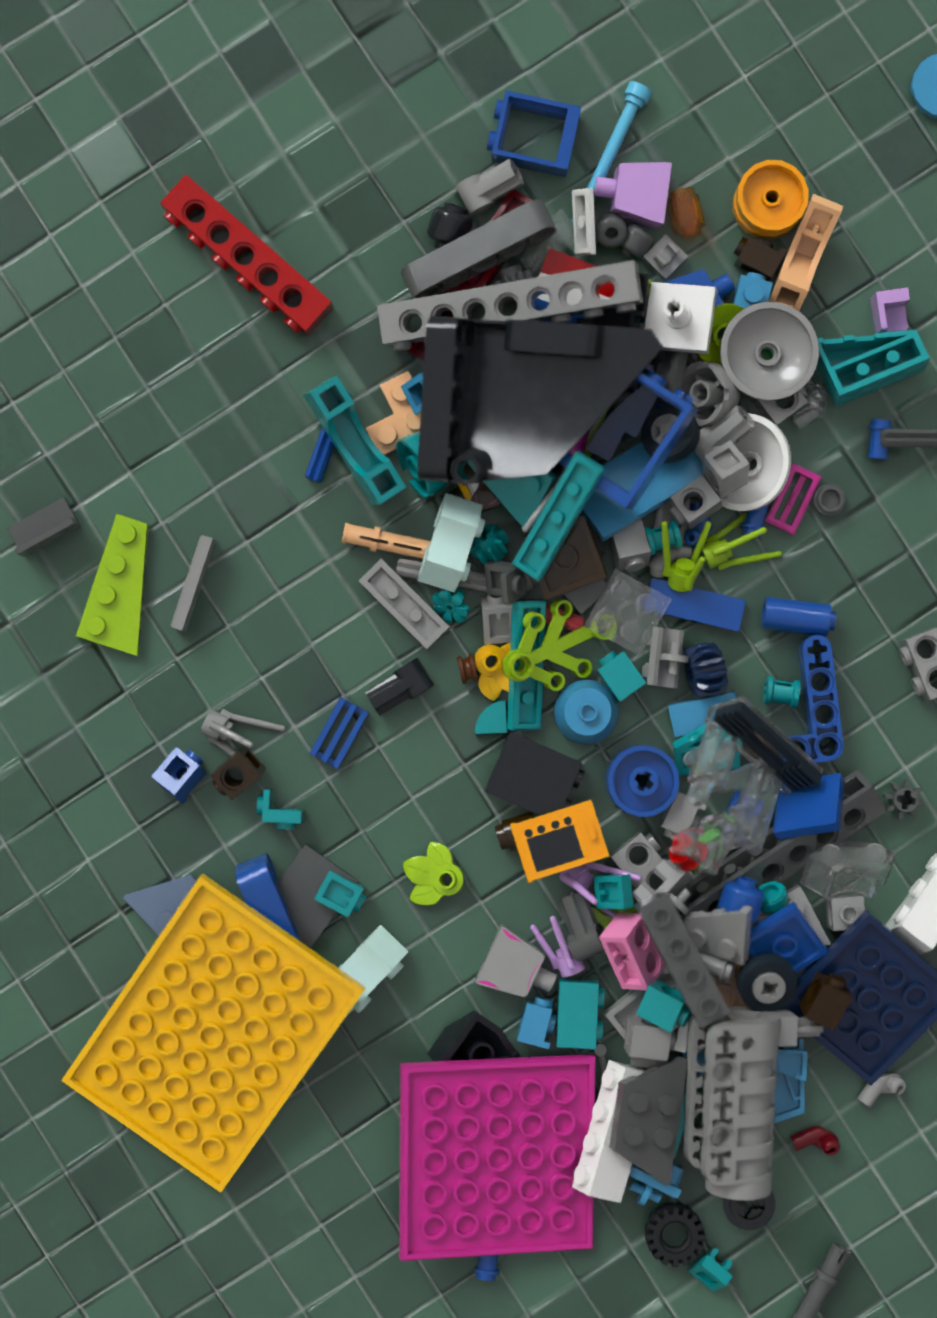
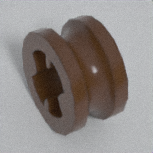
M473 653L469 654L465 659L458 656L457 660L462 684H467L468 680L478 682Z

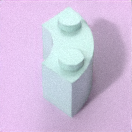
M445 493L433 525L435 530L430 545L426 546L417 581L454 593L459 582L466 581L471 567V563L467 562L474 537L480 538L485 524V519L480 518L482 504Z
M382 925L378 926L359 945L356 951L338 967L366 987L347 1016L353 1010L360 1013L372 1000L368 996L369 993L386 976L391 980L404 967L400 961L409 951Z

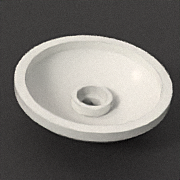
M755 414L749 415L755 422L756 428L735 446L749 463L755 459L757 465L753 470L749 466L747 485L721 499L722 506L727 509L752 511L766 506L780 494L790 474L791 451L785 435L775 423Z

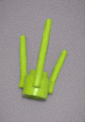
M747 513L733 520L715 535L708 537L707 543L704 544L702 549L709 568L718 567L719 571L732 566L778 558L782 556V552H767L730 560L727 559L733 556L731 549L767 532V529L762 527L731 542H727L726 539L720 540L745 521Z
M666 521L661 523L664 559L662 575L668 577V585L673 590L687 592L693 589L694 581L706 561L704 556L700 558L699 556L712 526L710 521L705 523L691 559L679 558L673 564H671L668 523Z

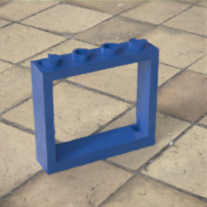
M651 370L647 376L641 372L635 381L682 412L629 492L604 475L596 486L599 491L630 510H633L698 412V409L690 405L694 400L692 397L678 388L673 394L663 387L667 381ZM568 452L559 464L567 468L574 455Z

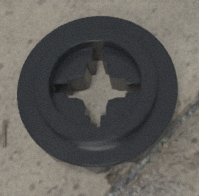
M771 1190L769 1196L754 1200L762 1207H750L746 1216H744V1205L739 1200L724 1198L723 1209L729 1221L736 1227L744 1230H755L766 1225L772 1218L776 1205L775 1197Z

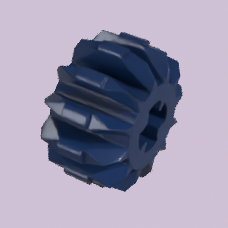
M701 643L686 649L684 655L689 656V663H684V670L693 694L697 698H708L725 692L728 683L725 660L722 657V651L715 643Z

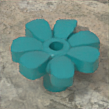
M442 589L440 593L435 592L431 598L432 602L435 603L432 609L437 614L444 613L442 619L446 623L451 624L454 619L458 623H462L470 613V607L462 603L465 599V593L461 589H456L455 593Z

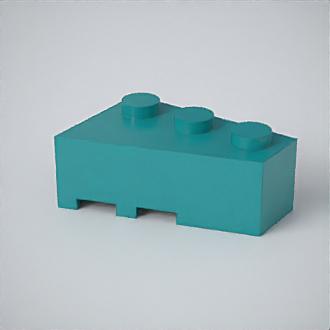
M917 330L882 332L871 336L859 337L847 335L843 338L824 340L823 338H817L819 343L817 368L835 407L924 371L930 359Z

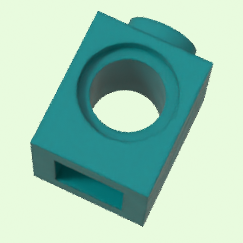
M613 650L598 661L601 667L596 672L611 690L617 702H621L646 684L624 651L617 655Z
M657 980L648 985L636 1015L671 1033L680 1026L685 1027L691 1012L679 990Z

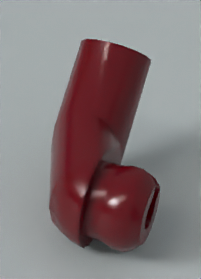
M812 1126L790 1136L796 1151L813 1145L823 1150L826 1155L832 1156L838 1153L840 1149L838 1137L821 1126Z

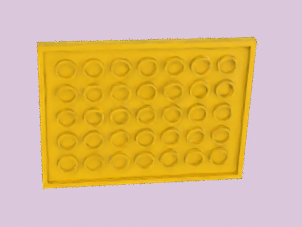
M202 874L61 1081L221 1193L366 987L208 876Z

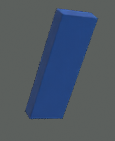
M651 578L644 610L739 632L746 600L697 588L687 592H678L670 588L667 581Z

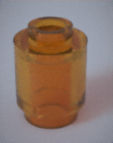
M693 187L681 188L669 193L670 201L668 202V208L674 233L682 234V238L699 235L701 233L700 229L706 226L699 194H695Z

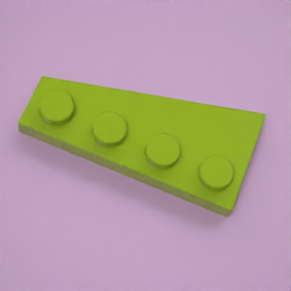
M116 514L76 634L77 637L139 656L149 524Z

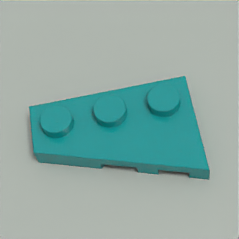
M468 460L467 463L476 472L474 463ZM550 471L545 475L483 482L523 527L550 492L558 474Z

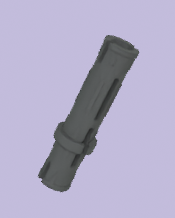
M836 1242L831 1244L832 1246L821 1266H816L814 1270L815 1277L792 1318L816 1317L832 1286H837L839 1282L838 1275L851 1255L847 1248L842 1245L838 1246L839 1244Z

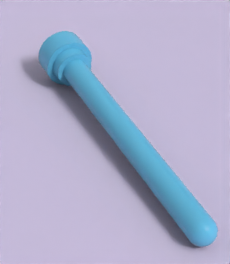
M630 81L624 92L626 96L624 100L626 103L625 108L587 188H593V193L596 177L606 178L637 110L642 109L643 105H647L653 91L641 83Z

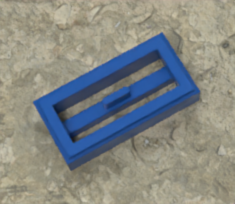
M340 697L309 754L338 769L369 712ZM343 706L347 707L348 711L325 753L320 752L319 750ZM354 712H356L360 716L337 758L334 760L330 756Z

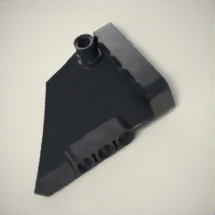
M431 316L427 323L418 453L419 479L470 485L488 480L548 474L663 348L662 344L652 329ZM468 460L474 463L476 468L473 478H469L464 472V466Z

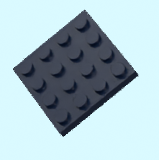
M866 909L828 948L827 954L815 961L797 980L796 992L792 999L786 1005L779 1008L787 1009L798 1017H804L799 1003L817 971L827 976L829 973H834L846 980L853 996L850 1004L834 1031L823 1026V1032H821L820 1036H814V1038L867 1083L872 1085L937 1020V969Z

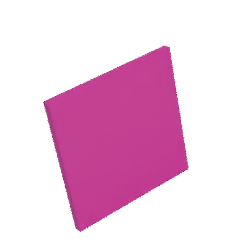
M593 1054L400 1063L399 1259L401 1261L593 1249L594 1197H590L572 1187L574 1172L580 1161L583 1141L588 1133L593 1116L592 1110L595 1104L596 1057Z

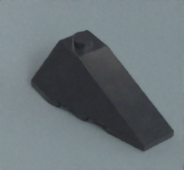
M475 1010L445 1027L427 1053L433 1061L521 1058L502 1029Z

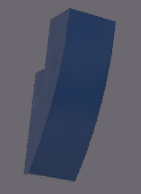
M642 386L627 397L600 426L586 450L611 461L625 432L637 438L658 395Z

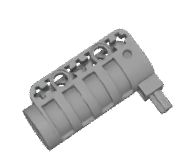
M727 1006L731 1013L712 1022L711 1025H707L704 1031L699 1027L691 1014L688 1023V1064L686 1071L683 1138L684 1157L692 1166L701 1169V1173L705 1177V1188L711 1194L732 1200H757L765 1198L771 1194L772 1190L771 1163L774 1148L773 1122L775 1121L774 1101L777 1086L776 1059L778 1047L797 1046V1037L820 1036L824 1028L822 1025L805 1017L796 1016L787 1009L758 1011L749 1006ZM706 1048V1063L698 1064L697 1054L700 1050ZM697 1071L703 1072V1077ZM704 1081V1090L701 1095L696 1090L702 1087ZM703 1112V1127L695 1128L694 1119L699 1113ZM701 1144L700 1158H697L694 1152L699 1151Z

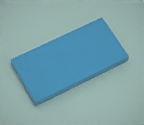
M641 442L604 464L603 467L606 468V471L603 475L629 492L652 456L647 453ZM694 451L687 458L679 462L663 463L633 510L623 507L595 488L581 514L586 516L590 526L602 542L669 502L671 496L702 475L703 463Z

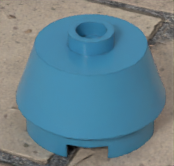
M579 680L569 684L561 691L555 703L554 716L559 730L568 739L579 744H593L602 741L614 730L618 721L619 708L615 696L608 687L594 680Z

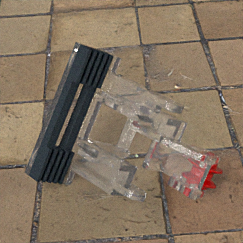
M744 696L709 707L704 722L707 726L700 746L689 750L683 758L684 765L691 768L687 779L691 783L687 799L692 805L700 806L704 804L713 792L724 794L741 791L736 806L730 807L728 813L721 812L701 818L700 826L685 829L672 837L673 843L669 848V858L673 863L679 864L680 869L683 871L693 870L694 872L716 875L719 866L730 849L743 847L749 853L758 851L765 842L779 790L783 794H789L791 790L796 792L797 789L803 790V787L807 789L809 786L814 787L815 784L818 786L821 783L823 768ZM736 751L751 762L731 771Z

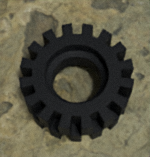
M671 1202L665 1203L666 1207L663 1208L658 1206L655 1208L656 1212L654 1214L650 1213L648 1216V1223H645V1240L649 1251L652 1252L656 1260H661V1263L666 1266L668 1263L672 1264V1267H678L679 1263H683L684 1266L688 1265V1260L691 1258L693 1260L697 1259L698 1251L702 1252L704 1248V1228L698 1215L690 1207H684L682 1203H676V1205H672ZM670 1223H680L687 1229L686 1240L679 1246H669L662 1239V1232Z

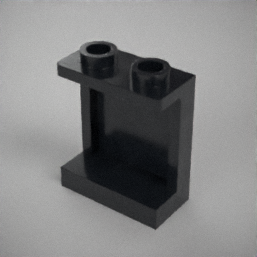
M510 731L484 791L541 816L571 805L572 800L567 799L572 787L578 789L585 771L580 769L582 762Z

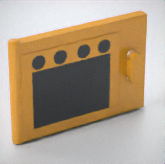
M592 800L519 823L510 824L528 883L609 857Z

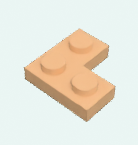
M409 371L380 385L393 414L365 428L373 443L385 456L396 451V443L400 441L399 439L409 434L420 432L421 413L414 414L401 388L403 384L412 379Z

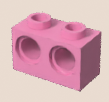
M617 913L599 936L622 989L647 990L648 985L655 982L666 967L639 913Z

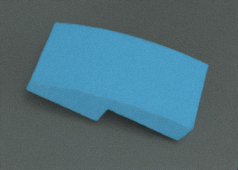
M736 691L668 705L674 737L684 736L712 721L716 709L738 703Z

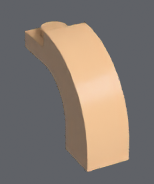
M812 195L780 266L768 302L783 303L798 311L800 310L808 294L822 253L842 213V205L818 195Z

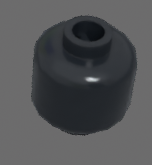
M444 202L443 207L438 206L433 210L427 235L435 241V248L438 249L471 232L473 219L468 215V209Z

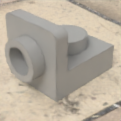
M488 594L487 596L480 597L484 645L511 643L512 604H504L503 596Z

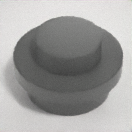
M834 484L822 485L815 491L813 496L815 509L824 516H834L840 513L846 503L845 493L839 486Z

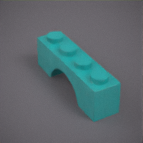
M338 376L327 379L303 395L371 505H380L406 488L405 483L390 459L376 447L365 431L356 413L355 403Z

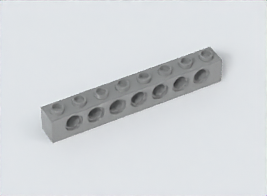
M632 260L377 305L382 344L393 347V351H404L412 349V343L424 342L425 345L426 328L429 318L431 316L441 317L448 310L452 311L454 318L472 319V310L478 305H483L485 307V316L482 320L506 321L507 319L537 322L551 320L552 323H567L571 321V316L583 314L584 319L603 316L604 310L616 309V313H627L635 311V305L644 303L638 264ZM605 283L614 284L615 291L613 296L605 300L600 299V287ZM575 288L581 289L582 298L580 302L576 305H569L567 303L569 291ZM541 294H548L550 299L548 307L542 311L536 310V298ZM508 300H516V312L511 316H505L503 313L504 304ZM415 316H420L422 320L421 328L417 332L411 333L409 330L410 320Z

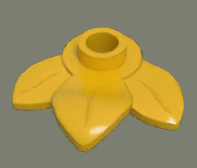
M506 643L501 647L487 644L480 647L475 653V667L480 673L478 687L481 693L491 701H495L499 697L502 689L509 692V679L503 672L502 664L504 657L510 651L511 643ZM489 656H495V664L490 667L487 666L486 659Z

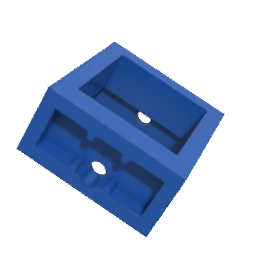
M506 90L504 100L497 99L494 119L499 120L496 132L490 131L487 143V150L492 151L491 161L503 163L508 159H512L517 167L566 178L581 107ZM511 109L565 120L556 162L502 150Z

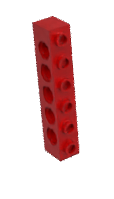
M186 174L160 202L164 211H166L163 217L177 229L182 225L190 232L187 238L201 250L206 246L214 253L211 259L225 271L230 267L238 274L235 280L247 291L250 292L254 288L262 295L259 301L272 313L278 309L287 318L284 320V323L296 334H299L302 330L309 336L334 308L332 301ZM196 209L205 211V216L200 222L194 223L189 221L192 211ZM220 230L229 232V238L226 242L222 244L213 242V236L216 232ZM244 251L254 254L253 260L247 265L237 263L238 255ZM268 272L278 275L277 282L272 286L261 284L263 275ZM297 293L302 296L300 305L293 308L285 305L287 296Z

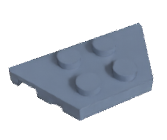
M192 874L128 893L123 899L160 936L197 879Z

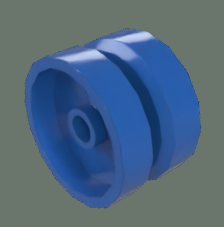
M649 745L629 746L619 751L609 762L605 774L606 790L612 802L624 812L638 817L655 816L666 810L675 800L680 786L679 771L672 758L661 749ZM644 774L647 777V783L640 787L635 778L637 775L643 776Z

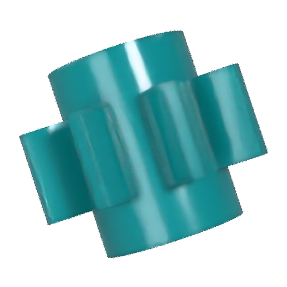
M484 524L480 538L474 537V544H472L470 552L482 564L490 560L495 562L501 561L508 552L504 544L508 543L510 538L504 529H499L497 524L492 526Z

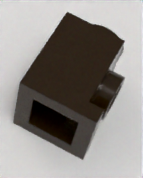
M751 236L749 239L742 237L733 253L738 256L734 266L747 273L753 272L764 275L766 281H770L787 249L781 247L779 251L773 249L774 245L761 237L756 239Z

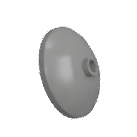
M761 302L743 309L726 327L720 345L722 367L735 387L751 398L764 401L784 399L798 392L812 377L819 358L817 335L809 320L795 308L778 302ZM763 349L771 351L772 358L770 360L762 358L761 351Z

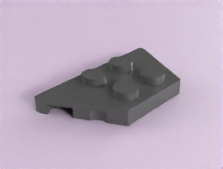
M681 1056L673 1058V1062L664 1066H654L644 1070L639 1076H630L619 1081L609 1145L612 1150L664 1185H670L688 1064V1059Z

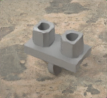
M653 627V631L646 634L645 646L647 650H650L649 663H645L642 666L641 674L643 679L647 681L646 685L678 689L680 663H689V656L681 655L684 637L683 630Z
M663 859L655 868L654 873L664 883L654 891L647 883L643 882L633 892V896L640 902L664 889L676 910L679 909L686 915L690 910L683 903L692 894L684 887L693 877L687 871L681 870L679 866L677 867Z

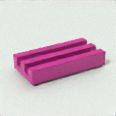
M792 463L788 480L783 490L774 499L765 518V523L784 530L793 536L820 482L821 476ZM796 472L800 476L778 520L774 516ZM806 478H809L812 481L791 525L785 523Z

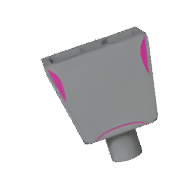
M501 923L475 978V983L526 997L532 985L550 992L557 974L541 967L545 959L543 951Z

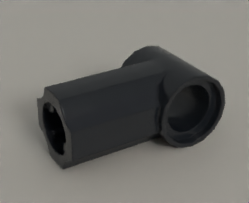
M419 658L393 672V676L365 692L379 716L408 698L411 700L434 686Z

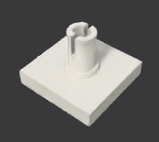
M651 282L644 329H652L663 346L661 350L699 354L709 353L717 297L716 287Z

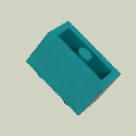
M558 978L556 1047L596 1049V1041H602L603 1021H597L598 1008H604L605 993L604 988H599L597 980Z

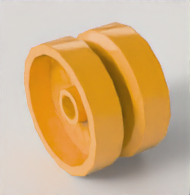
M765 160L754 164L743 175L733 196L732 211L737 224L746 234L754 238L761 237L766 240H774L787 235L797 225L808 205L809 189L805 178L795 166L782 160ZM768 197L772 198V199L774 200V202H773V203L768 202V201H767V198H768Z

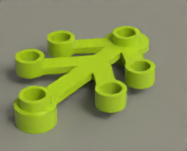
M556 599L552 602L550 611L553 617L541 646L535 650H532L538 632L545 626V618L542 614L533 611L528 612L524 616L523 625L525 631L517 649L509 651L503 660V672L508 679L520 682L530 677L542 682L549 690L560 691L565 685L564 675L553 670L547 672L535 666L546 659L569 669L574 676L586 678L591 674L592 664L589 660L572 657L563 653V651L592 637L601 640L611 638L616 631V622L608 614L596 613L590 617L587 625L559 638L566 619L571 616L573 611L572 604L564 599ZM564 604V612L559 614V606ZM536 616L537 624L535 627H532L531 620ZM600 620V621H601V628L597 631V630H596V625H597L598 621ZM519 659L520 666L517 670H514V664ZM583 662L584 670L579 673L578 666ZM557 676V683L552 686L551 679Z

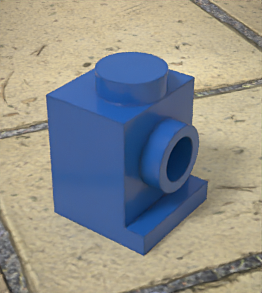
M175 747L151 777L159 786L184 804L187 800V795L206 774L205 770L201 767L204 761L191 750H188L185 754Z

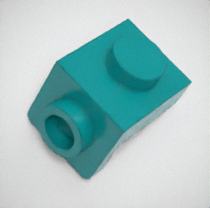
M266 788L263 790V795H258L256 810L257 814L262 815V822L276 823V829L294 830L295 824L303 823L304 810L272 808L273 789Z

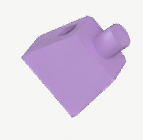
M620 163L615 169L614 179L596 177L593 194L594 196L611 198L609 213L618 214L626 221L653 230H659L665 221L672 163Z

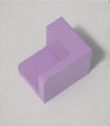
M908 288L875 292L870 298L875 333L908 330L905 304L910 301Z

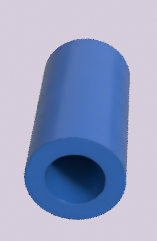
M765 597L762 608L761 628L827 636L829 630L834 631L837 614L836 611H831V604Z

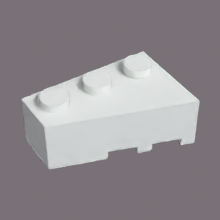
M937 853L926 864L925 868L927 871L913 884L908 896L885 924L919 955L933 950L937 944Z

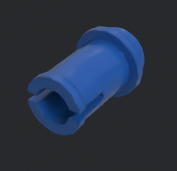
M872 419L871 425H868V429H871L868 458L888 460L889 447H883L880 444V433L882 430L894 429V427H891V420Z
M769 504L756 510L747 511L745 523L740 525V528L743 529L742 535L764 527Z
M498 1255L478 1257V1266L474 1267V1271L477 1272V1279L485 1281L496 1280V1275L500 1274V1270L497 1269Z

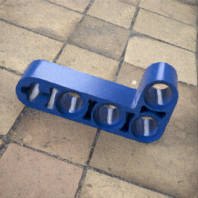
M813 635L804 638L798 646L808 734L791 735L783 738L788 744L792 741H797L802 747L801 755L810 764L836 760L841 756L844 747L831 643L822 635ZM813 641L816 646H821L822 652L816 655L817 664L824 663L825 668L817 667L809 670V664H816L815 655L808 653V647L813 646ZM816 673L822 674L826 679V686L822 691H817L812 687L811 679ZM820 705L826 706L830 711V718L823 724L818 722L815 717V711ZM825 737L830 738L834 744L832 753L827 756L823 755L819 750V743ZM778 752L779 757H780L784 762H785V761H788L784 756H782V755Z
M265 853L236 865V880L246 904L302 942L278 887L276 871L269 855Z

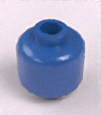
M738 876L737 881L731 880L724 883L717 909L725 908L726 912L739 911L742 906L752 907L751 923H755L759 919L765 894L760 888L756 887V880L745 876Z

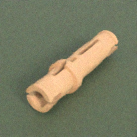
M345 523L342 543L368 547L372 552H376L378 549L421 559L424 557L426 546H429L431 542L411 536L381 531V527L377 526L371 529Z

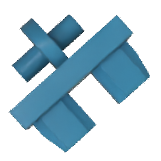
M673 1162L670 1185H664L632 1163L629 1176L643 1182L642 1185L632 1180L629 1186V1190L638 1193L636 1203L644 1206L648 1199L659 1203L662 1194L652 1190L653 1188L678 1199L682 1191L679 1183L682 1178L683 1167Z

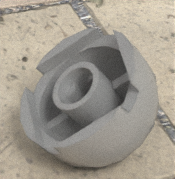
M711 361L693 362L685 368L680 390L694 399L690 405L698 409L694 417L699 426L714 425L739 404L740 391L735 387L722 365Z

